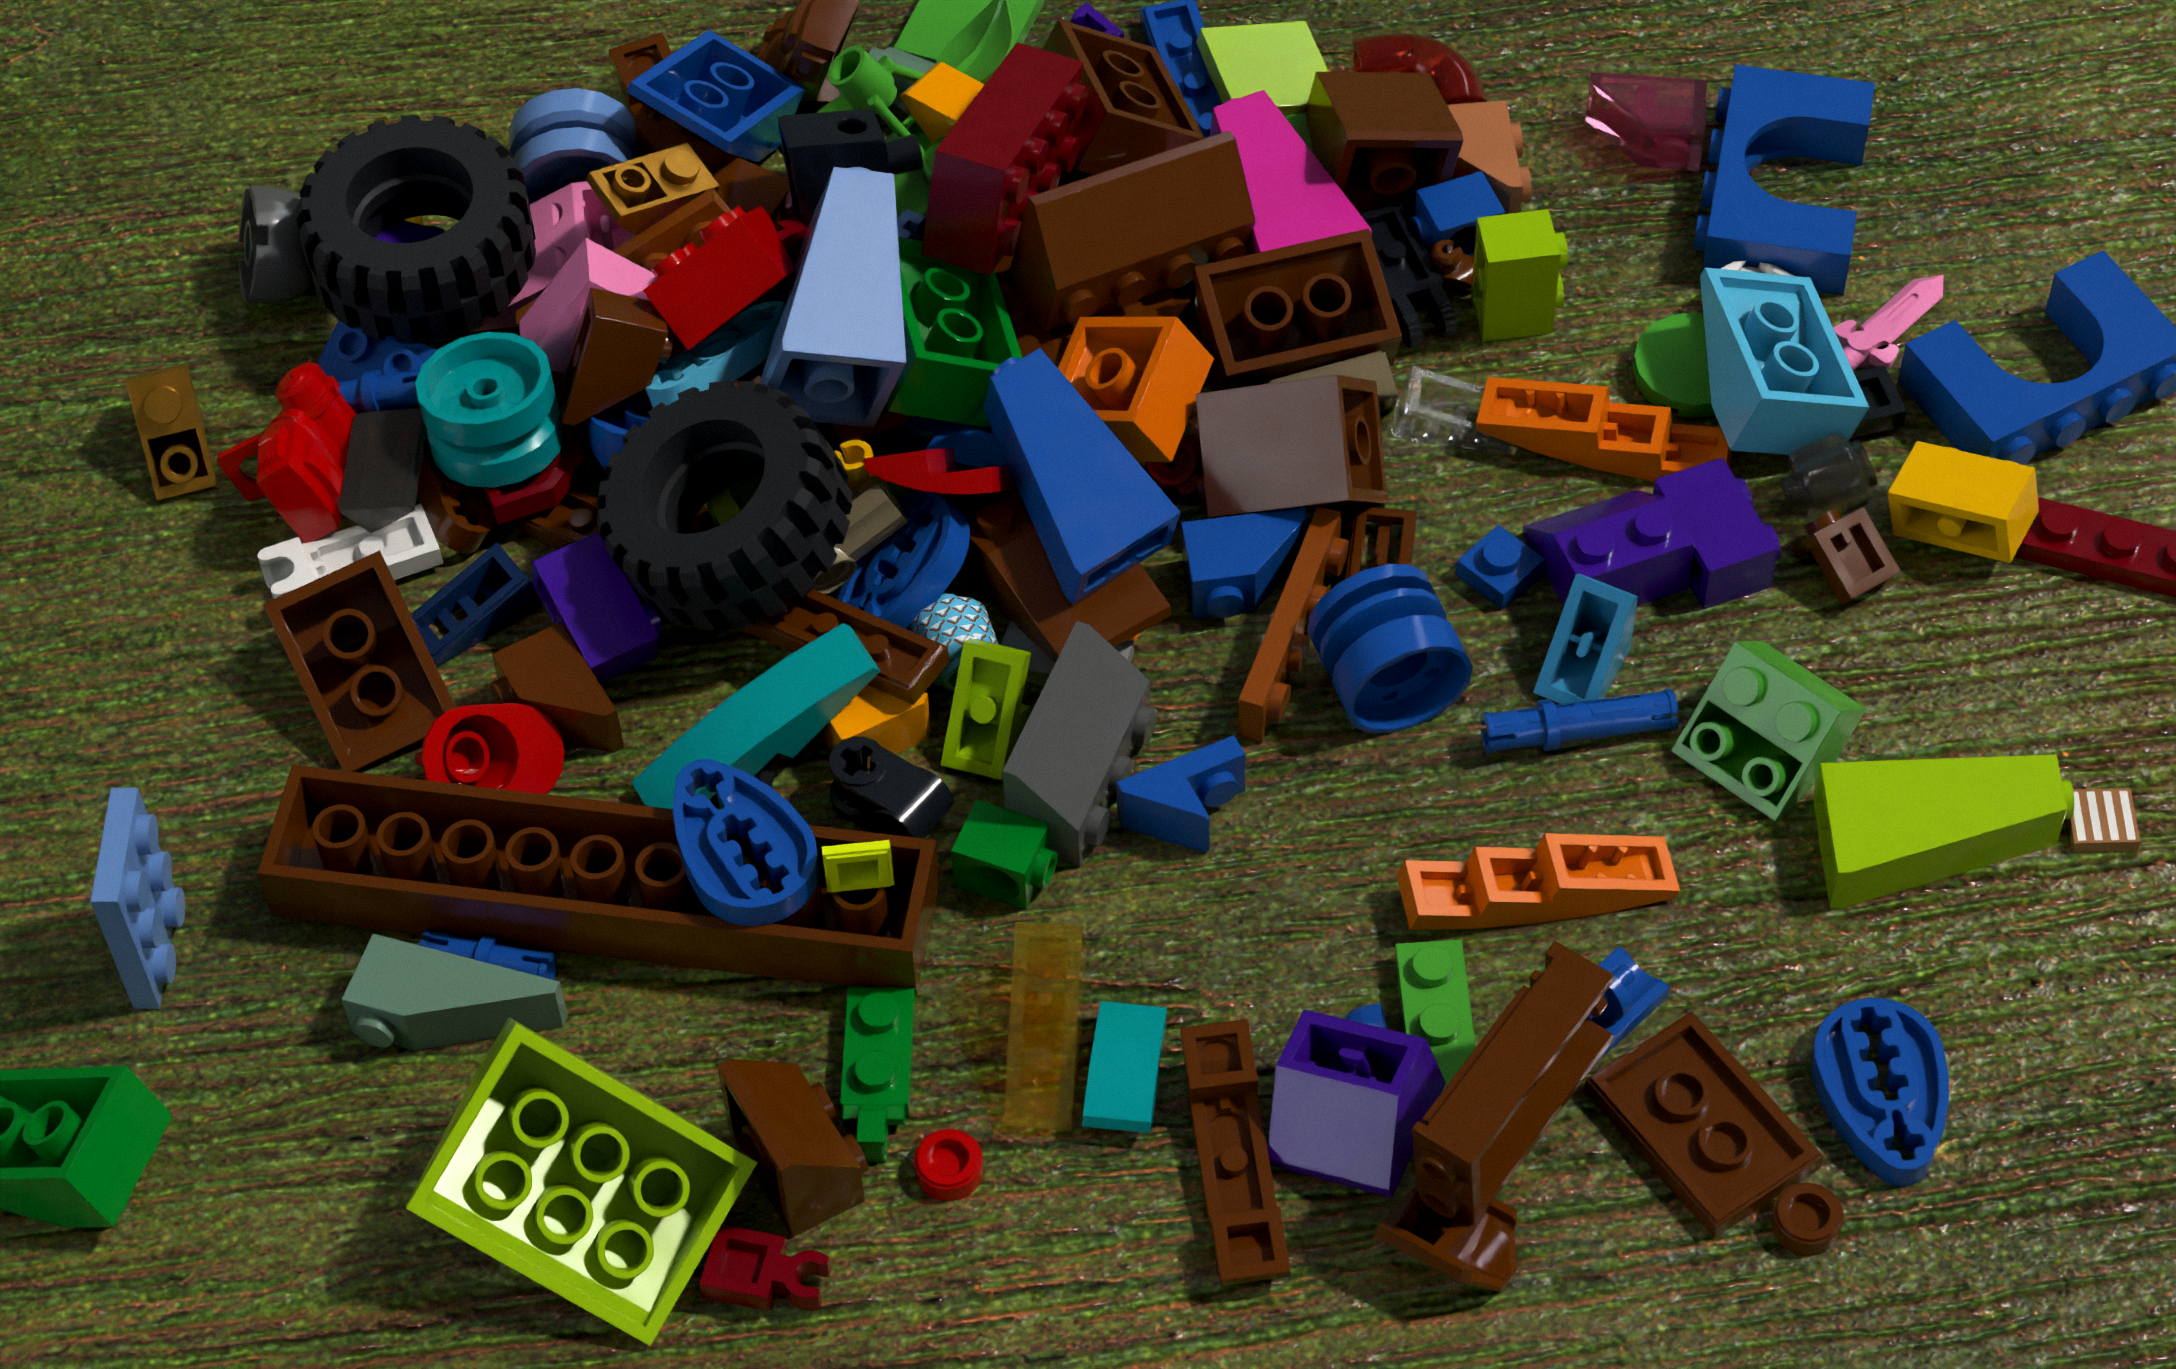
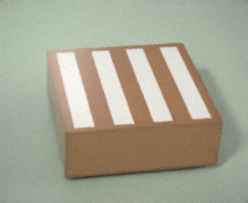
M2131 788L2073 789L2074 814L2072 819H2067L2072 852L2138 851L2140 836Z

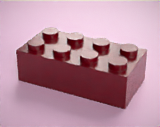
M1018 42L1014 45L935 150L922 256L990 276L1004 255L1011 257L1014 254L1028 197L1057 188L1061 173L1063 171L1071 172L1075 165L1080 147V139L1073 137L1074 123L1081 118L1088 96V88L1081 85L1083 61Z

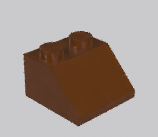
M728 1059L717 1064L730 1135L739 1150L758 1162L752 1172L791 1238L865 1201L861 1174L869 1170L868 1163L854 1136L848 1134L841 1137L832 1121L837 1119L836 1111L828 1093L820 1082L810 1086L796 1063Z

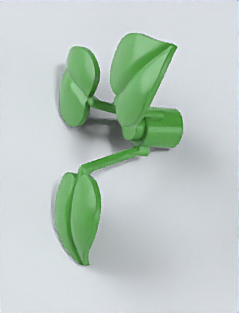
M993 0L947 44L938 57L936 64L943 62L985 85L1015 45V27L1009 0ZM848 47L834 59L828 71V80L840 91V96L830 101L816 113L867 109L873 111L874 114H878L898 137L911 135L888 109L897 95V88L894 85L892 74L916 82L925 73L895 64L886 55L882 56L877 62L862 47ZM945 136L939 138L926 151L920 145L923 169L894 175L897 218L902 212L909 209L924 216L926 220L934 154Z

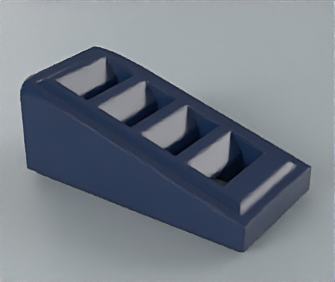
M496 542L416 609L411 616L434 663L440 666L525 616L539 606L542 601L533 583ZM507 582V584H505V585H504L501 589H499L498 591L495 589L496 587H498V586L502 585L503 583ZM485 595L487 600L478 607L474 600ZM462 607L468 616L458 623L451 613ZM438 620L449 631L441 639L429 627Z

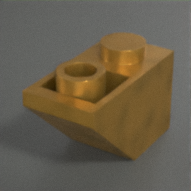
M688 143L591 171L586 179L615 221L635 236L707 190L713 188L717 193L720 186Z
M188 363L129 376L125 383L156 499L161 500L217 486L205 427Z

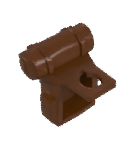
M802 0L794 11L787 12L783 18H776L773 25H768L763 36L764 44L757 58L806 87L800 102L825 106L840 96V91L828 80V71L834 59L841 53L861 0Z

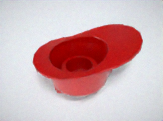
M517 703L466 705L445 711L432 723L424 738L422 751L415 754V763L423 767L425 780L546 794L554 787L562 773L565 749L561 733L551 718L533 706Z

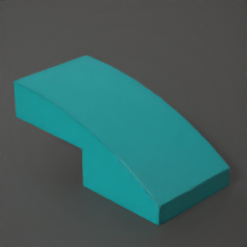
M1100 1001L1090 1058L1082 1127L1142 1133L1151 1132L1158 1094L1159 1066L1166 1034L1167 1007Z

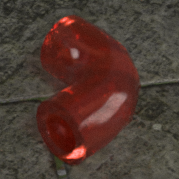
M1381 34L1353 39L1354 72L1429 73L1447 105L1488 102L1482 82L1469 61L1441 41L1416 34Z

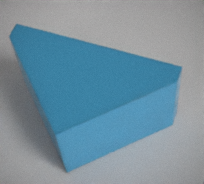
M1577 573L1533 693L1547 699H1552V701L1560 704L1603 699L1631 650L1638 596Z

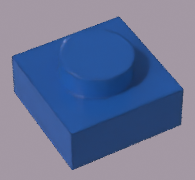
M1497 525L1457 560L1456 576L1503 610L1544 574L1545 558L1503 527Z

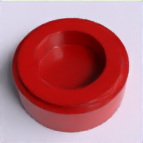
M943 1129L933 1132L920 1142L915 1151L914 1166L917 1182L927 1195L935 1199L954 1201L965 1198L974 1192L981 1183L984 1172L981 1148L972 1136L963 1131Z

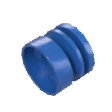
M1386 564L1363 570L1338 583L1319 600L1309 615L1307 633L1329 676H1332V684L1353 726L1368 733H1394L1420 725L1438 716L1457 701L1470 683L1473 666L1454 628L1449 621H1446L1447 615L1424 571L1412 565Z

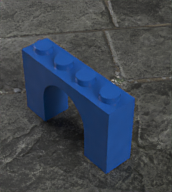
M1735 64L1732 87H1720L1715 121L1724 122L1725 129H1713L1708 164L1718 165L1717 173L1706 171L1700 206L1710 207L1711 214L1710 216L1698 214L1693 250L1705 251L1702 272L1705 267L1720 269L1735 261H1746L1743 267L1750 266L1758 268L1760 262L1776 265L1794 276L1810 277L1817 292L1844 295L1857 212L1781 200L1761 189L1753 181L1749 172L1766 161L1781 157H1805L1862 165L1875 83Z
M2103 250L2054 273L2045 310L2048 317L2087 359L2091 370L2084 375L2070 381L2050 384L2036 383L2017 378L1997 366L1964 328L1954 320L1905 343L1898 383L1956 449L2025 465L2032 457L2054 446H2067L2078 439L2083 432L2106 421L2108 423L2117 422L2124 418L2133 408L2154 398L2164 399L2176 392V327Z

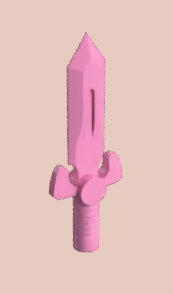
M1944 274L1911 280L1860 326L1862 331H1856L1857 322L1854 320H1846L1833 327L1853 371L1856 368L1866 367L1870 363L1877 367L1885 365L1886 369L1893 365L1898 357L1899 347L1891 343L1943 298ZM1888 345V347L1884 349H1877L1880 346Z

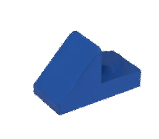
M1233 735L1117 781V818L1120 824L1125 829L1197 851H1209L1210 820L1204 807L1223 805L1236 794L1245 791V752Z

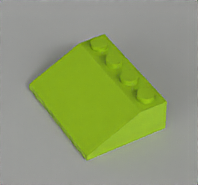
M509 1017L472 1078L405 1208L651 1346L758 1162L731 1144Z

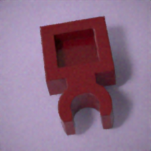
M722 1224L713 1239L699 1283L702 1298L769 1311L774 1293L786 1295L789 1302L799 1309L806 1311L819 1310L822 1303L820 1289L812 1286L807 1287L799 1282L807 1275L829 1277L831 1273L830 1258L826 1254L815 1250L801 1251L792 1257L786 1256L788 1251L786 1237Z

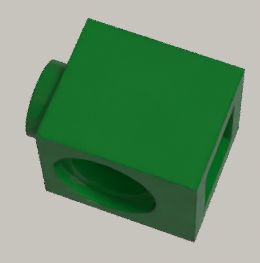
M976 800L951 850L954 887L1027 910L1037 888L1046 889L1056 869L1058 854L1051 850L1049 823Z

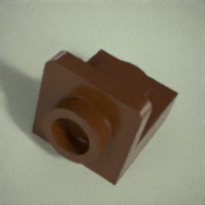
M1864 507L1843 518L1837 508L1823 514L1804 526L1809 537L1791 548L1797 559L1810 552L1812 553L1841 605L1901 572Z

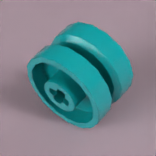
M479 333L461 337L439 348L422 365L415 382L417 398L423 421L427 428L434 462L448 478L473 487L495 488L522 482L544 470L560 453L566 435L561 421L558 399L547 354L534 341L514 333Z

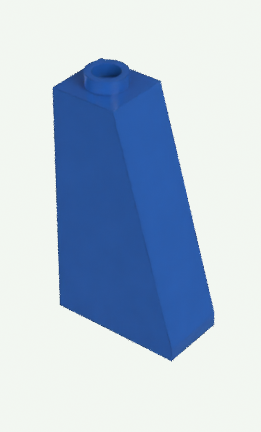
M1041 348L1022 359L1011 357L1002 362L989 377V387L983 411L1063 594L1074 605L1170 544L1181 512Z

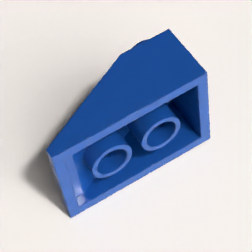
M707 30L632 80L626 92L723 151L758 163L782 145L777 117L795 115L806 87L713 31Z

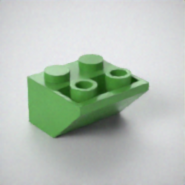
M1764 641L1734 642L1671 751L1772 820L1780 821L1817 782L1820 763L1835 762L1867 709Z

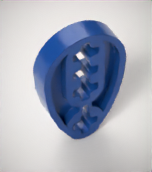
M916 491L898 499V502L906 512L909 522L856 561V572L841 587L837 600L907 630H910L913 619L922 609L938 601L959 572L965 560L970 542V527L965 515L935 492Z
M713 759L696 760L681 769L676 777L673 800L675 832L687 878L701 903L720 919L744 926L772 924L798 911L812 896L818 883L820 870L816 840L806 821L774 789L743 770ZM705 786L709 792H717L720 810L716 809L710 799H707L702 793L695 794V790ZM737 833L742 839L749 838L752 856L759 863L766 862L768 879L775 886L782 885L780 892L772 894L768 888L760 889L757 870L751 864L744 865L741 847L734 840L728 841L727 837L729 835Z
M1864 998L1841 1005L1831 1012L1820 1025L1812 1051L1810 1063L1811 1076L1821 1105L1836 1132L1849 1149L1886 1183L1895 1186L1914 1185L1926 1177L1940 1145L1945 1127L1949 1103V1073L1941 1038L1933 1025L1922 1014L1897 1001L1883 998ZM1859 1025H1870V1029L1874 1034H1881L1877 1054L1881 1062L1889 1063L1885 1083L1890 1092H1897L1895 1100H1885L1882 1091L1874 1090L1878 1071L1874 1062L1866 1061L1870 1042L1865 1032H1858ZM1894 1127L1905 1150L1914 1151L1912 1160H1902L1901 1154L1898 1151L1890 1150L1894 1137Z

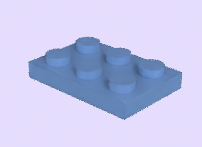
M111 788L90 902L133 1009H160L164 983H172L175 977L176 954L171 939L173 927H181L184 922L185 896L183 889L175 887L173 884L171 856L168 851H161L157 818L154 814L147 813L139 789Z

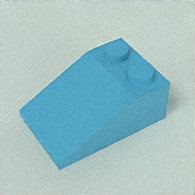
M1705 267L1700 275L1711 405L1730 450L1837 459L1868 411L1869 405L1811 278Z

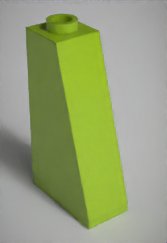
M2057 754L1820 763L1813 805L1829 908L1842 909L2057 845L2064 819H2072L2074 814L2073 786L2070 780L2061 779Z

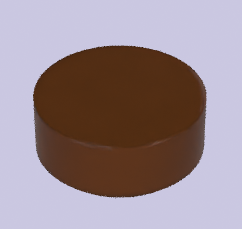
M1814 1183L1791 1185L1784 1189L1775 1201L1771 1217L1772 1232L1776 1240L1790 1252L1803 1256L1822 1254L1831 1249L1839 1239L1844 1220L1843 1208L1838 1198L1821 1185Z

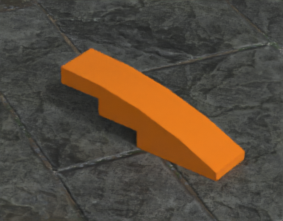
M1487 377L1476 420L1477 431L1532 452L1599 471L1653 482L1657 478L1722 457L1729 467L1733 452L1728 446L1721 427L1672 423L1671 407L1611 403L1608 386Z
M1545 833L1536 848L1474 847L1466 862L1405 860L1396 874L1410 930L1480 929L1546 923L1611 913L1676 898L1680 892L1665 836Z

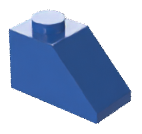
M1305 507L1181 522L1182 565L1192 618H1229L1240 613L1255 612L1292 570L1307 533V513Z

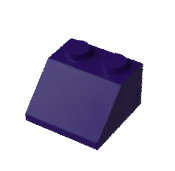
M1634 490L1523 526L1522 534L1529 547L1545 558L1544 574L1563 607L1577 573L1638 596L1637 606L1689 588L1695 542L1671 501L1666 496Z

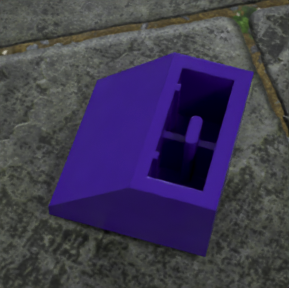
M1304 1009L1276 1064L1268 1142L1270 1166L1393 1197L1414 1153L1412 1127L1417 1121L1422 1123V1118L1446 1085L1427 1039Z

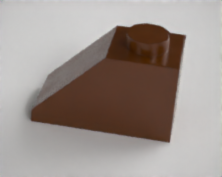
M590 287L557 392L562 424L575 426L642 391L652 384L657 365L667 364L673 347L674 331L671 328H667L665 319L651 301Z
M561 622L492 653L498 679L490 682V688L497 704L517 703L537 708L551 718L561 733L563 743L611 753L624 748L617 710Z

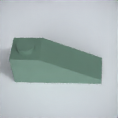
M372 934L341 999L352 1033L364 1042L382 1048L389 1047L392 1044L411 1050H420L497 1038L509 1017L534 1032L562 1028L568 1018L559 981L377 934Z

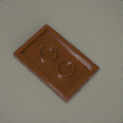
M1692 1011L1585 1080L1584 1091L1713 1238H1716L1778 1197L1787 1187L1798 1184L1822 1166L1824 1156Z

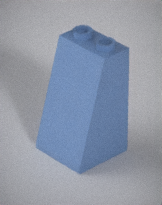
M834 167L804 234L794 267L796 271L793 272L760 383L765 384L768 389H779L790 395L798 406H803L813 422L874 428L906 364L894 174L870 171L863 167Z

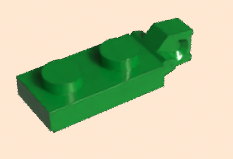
M848 987L840 1107L843 1125H857V1142L867 1162H887L889 1125H905V1118H910L916 1011L915 988Z

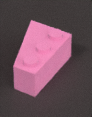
M585 238L519 321L520 336L534 341L547 354L551 371L563 373L590 287L649 300L643 290L656 281L657 278L651 271ZM675 333L669 360L687 349Z

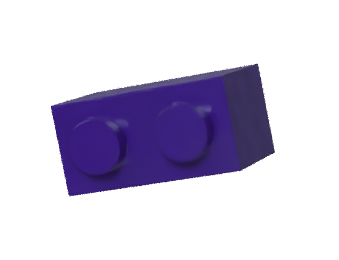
M1723 457L1655 479L1653 494L1669 498L1695 542L1689 586L1703 610L1772 587L1776 560L1781 556L1778 536L1770 524L1762 523L1753 508L1752 496L1746 482L1742 478L1736 479Z
M599 531L533 561L532 583L554 625L559 622L562 623L600 684L657 658L658 635L663 633V626L658 613L645 600L639 601L630 581L606 551L605 541L599 535Z

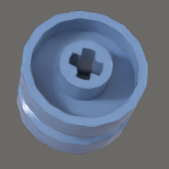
M586 89L552 90L530 99L514 114L508 130L509 154L511 158L517 161L523 173L529 204L570 183L586 181L588 173L638 158L635 120L621 102L602 92Z

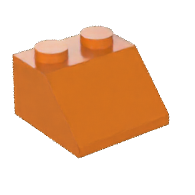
M1079 317L1058 369L1137 462H1172L1196 404V394L1201 392L1214 358L1178 317Z

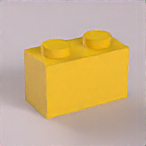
M1921 441L1915 443L1887 492L1893 535L2011 563L2039 512L2034 467Z

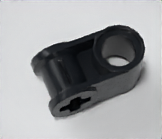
M867 737L847 738L834 746L829 755V771L834 779L830 786V802L834 810L842 817L850 819L872 833L925 839L953 806V795L939 777L922 767H916L882 747L875 740Z

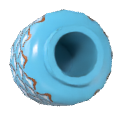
M942 594L937 602L922 609L913 619L910 626V631L947 646L951 661L933 681V684L943 686L950 691L955 690L964 641L973 638L998 644L984 605L969 597Z

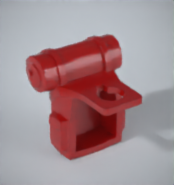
M312 362L297 365L287 372L279 382L276 397L283 410L259 434L219 453L217 459L219 467L247 501H254L267 496L278 513L304 543L321 539L339 529L349 485H358L372 478L381 468L382 459L386 455V452L379 444V435L372 427H366L340 393V384L334 376H327L317 363ZM258 455L257 479L247 476L240 467L242 461L249 456Z

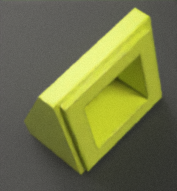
M890 840L822 847L827 892L881 888L894 885Z

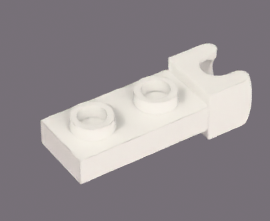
M422 504L328 534L321 539L308 543H301L300 538L296 537L263 548L257 555L266 585L271 589L273 599L379 550L394 580L443 564L439 545Z

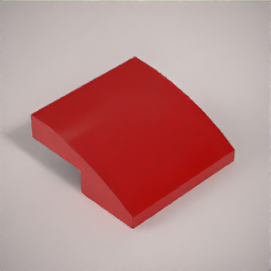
M954 448L931 449L864 458L867 472L883 480L921 491L944 494H981L1017 489L1007 465L957 471Z

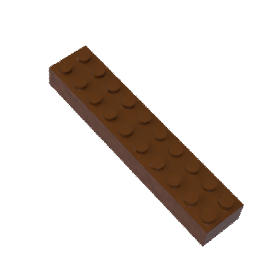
M299 765L291 766L257 872L272 917L421 935L426 929H431L453 936L478 940L484 935L500 938V944L851 987L915 988V994L918 992L940 887L936 840L809 825L816 840L820 869L818 883L812 896L798 911L781 921L760 926L737 925L715 916L699 900L687 878L679 853L673 809ZM737 833L729 835L727 840H734L741 847L744 865L751 864L757 870L760 889L768 888L772 894L780 892L782 885L775 886L768 879L766 862L759 863L752 856L749 838L742 839ZM890 840L894 885L881 888L827 892L822 856L823 846Z

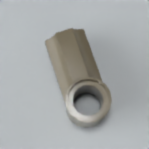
M875 475L852 492V508L850 514L845 515L850 524L844 543L835 545L834 550L837 553V557L827 573L820 571L813 579L815 583L814 590L823 594H829L842 587L856 572V561L909 522L906 512L898 500L885 486L883 481Z

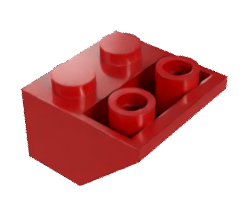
M740 205L730 212H725L699 232L705 241L703 245L696 248L691 242L684 248H679L651 269L657 280L645 288L643 292L687 350L700 344L796 271L770 216L762 205L747 213L743 211Z

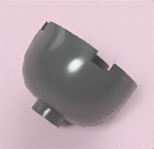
M249 185V188H246L244 191L240 212L239 242H244L245 261H239L241 292L245 302H287L306 294L313 286L296 221V206L301 197L299 193L293 190L275 186Z

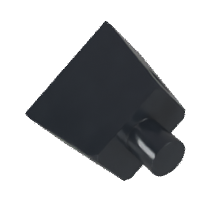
M861 109L777 117L793 212L796 220L807 227L834 167H863L870 171L892 173L894 175L924 168L922 152L916 134L885 140L873 111Z

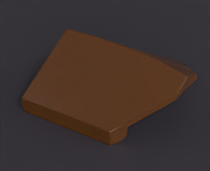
M1415 1186L1378 1224L1374 1235L1457 1281L1490 1290L1502 1291L1517 1272L1514 1233L1517 1224V1212L1497 1199L1492 1202L1477 1224L1473 1226L1457 1215L1453 1218H1447L1432 1210L1421 1199Z

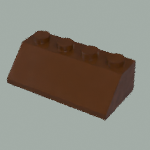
M1226 131L1028 197L1007 283L1045 332L1069 323L1077 324L1079 317H1090L1117 306H1129L1143 297L1168 288H1180L1194 280L1193 269L1195 266L1246 255L1256 220L1236 138L1230 131Z

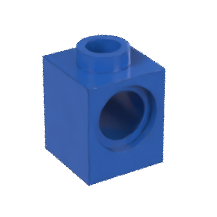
M1480 171L1416 190L1415 216L1410 217V220L1428 253H1430L1432 246L1436 242L1449 239L1454 241L1453 249L1460 247L1464 254L1472 256L1475 249L1477 218L1503 215L1506 212L1485 175Z

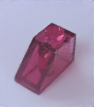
M1590 72L1586 121L1640 167L1699 171L1705 133L1707 80Z

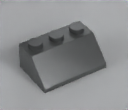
M1076 620L1003 769L1005 809L1048 822L1051 850L1057 852V860L1077 867H1081L1091 845L1098 847L1103 842L1111 817V811L1108 807L1114 795L1117 794L1116 782L1133 775L1134 759L1132 756L1138 744L1146 746L1149 743L1158 716L1157 709L1150 707V680L1089 624Z

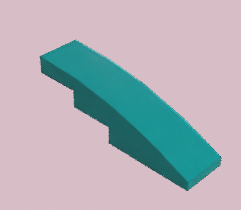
M842 623L790 654L727 698L680 736L631 783L645 806L673 809L676 777L683 767L693 761L713 759L755 776L777 753L794 758L880 672V669L851 626ZM705 786L695 790V794L702 793L707 799H711L717 793L709 792Z

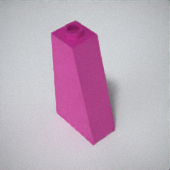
M1265 90L1241 98H1234L1224 104L1213 107L1210 137L1230 131L1236 138L1256 220L1246 255L1368 228L1370 234H1372V229Z

